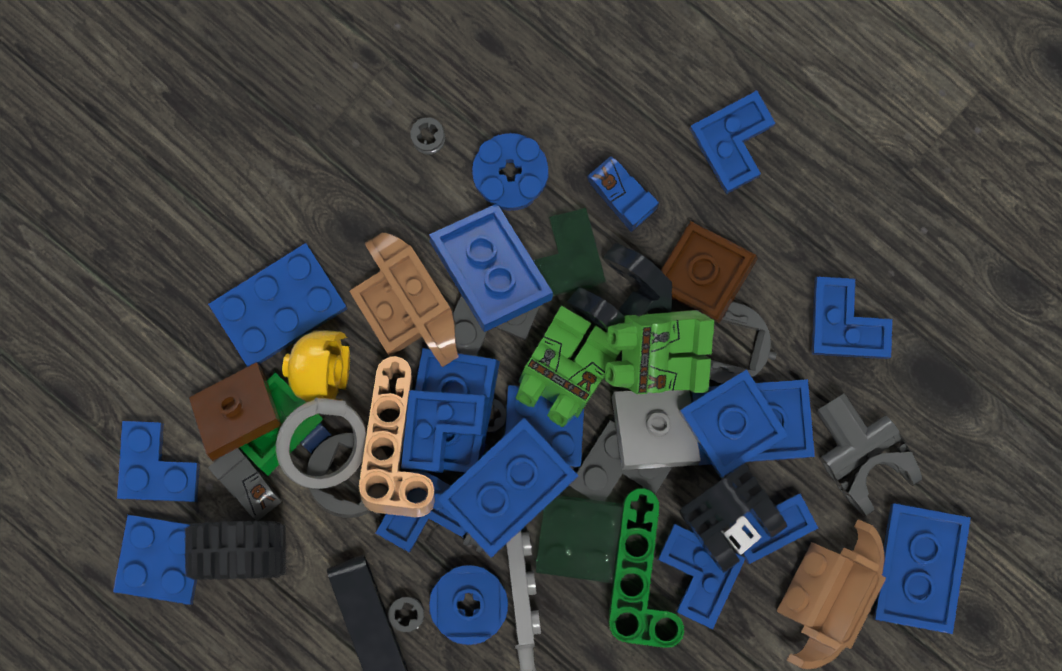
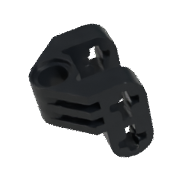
M614 243L602 259L619 275L636 283L640 289L634 291L619 311L606 300L580 287L567 301V304L582 318L608 333L609 326L624 323L625 315H636L639 317L646 315L647 312L648 314L671 312L672 281L656 265L640 253Z
M745 463L678 510L688 527L723 573L739 563L740 560L721 534V530L735 522L748 511H750L770 538H773L788 527L780 512L769 499L766 491L761 488L758 480L751 474Z

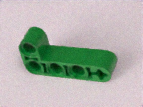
M636 489L626 496L622 505L608 628L616 639L625 643L663 648L673 647L682 640L684 635V624L681 618L668 611L647 609L660 509L659 500L650 490ZM639 496L645 497V503L651 505V511L644 512L642 516V524H650L649 531L642 528L627 529V521L636 523L637 511L631 509L630 504L631 502L638 501ZM633 534L642 536L646 541V551L639 557L631 556L625 549L627 538ZM628 573L636 574L642 581L640 592L634 596H627L621 590V580ZM623 613H632L637 620L636 630L629 635H622L616 629V619ZM662 618H670L676 627L675 634L668 640H660L655 634V625Z

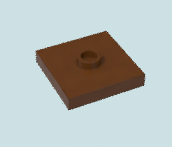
M690 221L661 271L672 281L673 300L692 310L703 313L719 324L758 258L756 254Z
M257 362L189 397L206 455L212 461L282 425L263 369Z

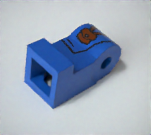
M611 156L587 176L592 187L630 232L657 210L659 202L650 192H646L633 177L631 178L623 166Z

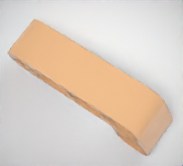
M397 356L384 359L378 365L376 371L359 491L364 506L370 511L408 517H423L429 514L434 507V486L431 480L424 475L400 471L409 390H412L413 383L411 368L408 362ZM393 374H400V378L396 382V395L391 394L389 380L392 379ZM386 409H394L399 412V417L393 422H384L379 419L380 414ZM381 446H388L394 450V453L387 460H379L373 456L374 451ZM381 483L386 485L389 489L382 498L375 499L367 494L368 489L374 484ZM414 488L423 489L428 494L427 498L421 503H412L407 500L406 496Z

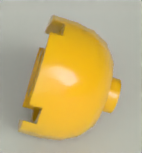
M327 330L313 331L300 338L294 344L291 354L285 355L282 366L283 375L288 377L289 386L296 397L304 400L306 403L313 401L315 398L343 400L336 399L338 389H346L349 377L350 350L349 346L341 345V339L347 338L345 333Z

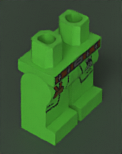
M562 305L518 381L521 384L516 399L528 407H534L540 396L554 403L547 416L554 423L564 427L574 416L577 418L580 416L584 407L605 378V365L608 362L616 361L622 350L610 348L607 342L608 333L595 326L575 360H571L591 323Z
M697 310L647 314L639 317L636 315H625L624 323L608 327V345L613 350H622V361L608 362L605 365V381L615 387L628 388L637 395L674 390L708 393L711 359L705 355L712 354L714 320Z

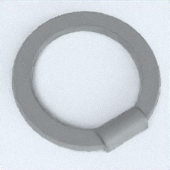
M315 398L313 401L301 405L286 418L277 436L276 455L281 469L290 480L306 488L323 489L342 483L358 469L363 461L367 435L364 422L358 413L343 400ZM315 414L342 416L350 423L354 433V447L347 462L337 471L324 476H311L302 473L293 465L289 453L290 440L295 429L301 422Z

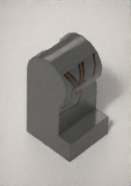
M240 447L220 457L208 467L256 521L263 519L282 502L274 488Z

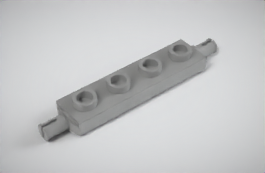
M520 531L507 543L518 644L515 645V649L518 650L520 671H536L533 647H535L534 635L541 634L539 611H531L529 595H536L534 571L526 572L524 556L532 555L529 532L521 533Z

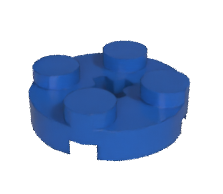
M514 133L495 136L480 146L479 152L474 158L472 168L474 185L486 201L490 202L491 205L498 204L501 210L515 211L526 208L540 196L547 185V159L539 148L538 143L531 138ZM506 163H514L516 168L521 169V174L515 175V181H507L506 175H500L499 171L506 168Z
M470 565L460 566L442 576L433 588L429 604L432 621L440 632L453 642L464 645L478 644L497 633L505 621L508 611L507 593L497 576L486 569ZM466 593H472L473 599L480 601V609H474L473 616H465V610L458 609V601L464 600Z

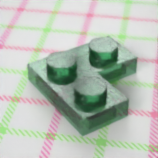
M583 208L549 217L558 254L533 261L552 290L553 296L576 291L578 287L587 288L605 283L606 280L587 209Z

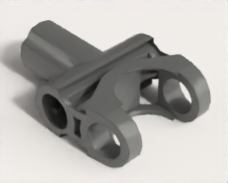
M845 393L816 411L838 445L820 457L821 463L843 493V496L863 516L866 517L874 511L873 504L868 497L869 491L866 487V478L869 471L875 465L885 464L893 468L897 473L900 472L903 478L912 486L922 480V475L913 453L910 452L907 444L902 439L898 428L887 416H883L867 427ZM898 441L901 445L896 448L898 453H881ZM855 470L848 483L847 481L841 484L838 482L839 479Z

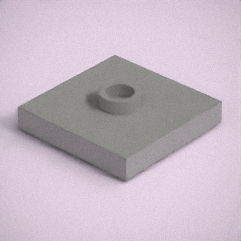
M674 390L661 393L648 392V394L640 395L632 391L613 393L612 403L622 470L693 466L699 464L701 459L698 441L679 412L691 404L690 390Z

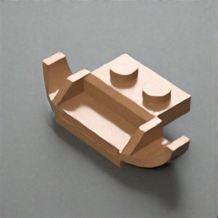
M380 233L373 239L365 242L367 249L381 271L349 292L390 357L423 337L442 367L458 358L453 311L412 246L388 233Z
M857 520L854 527L858 532V540L853 551L843 548L841 554H838L811 542L776 611L803 625L801 633L810 637L803 650L797 654L789 655L788 662L803 669H815L834 660L846 647L852 648L886 580L882 576L885 561L884 548L881 537L873 525Z

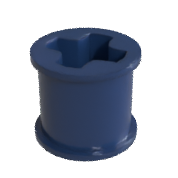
M319 423L301 444L313 454V450L332 434Z

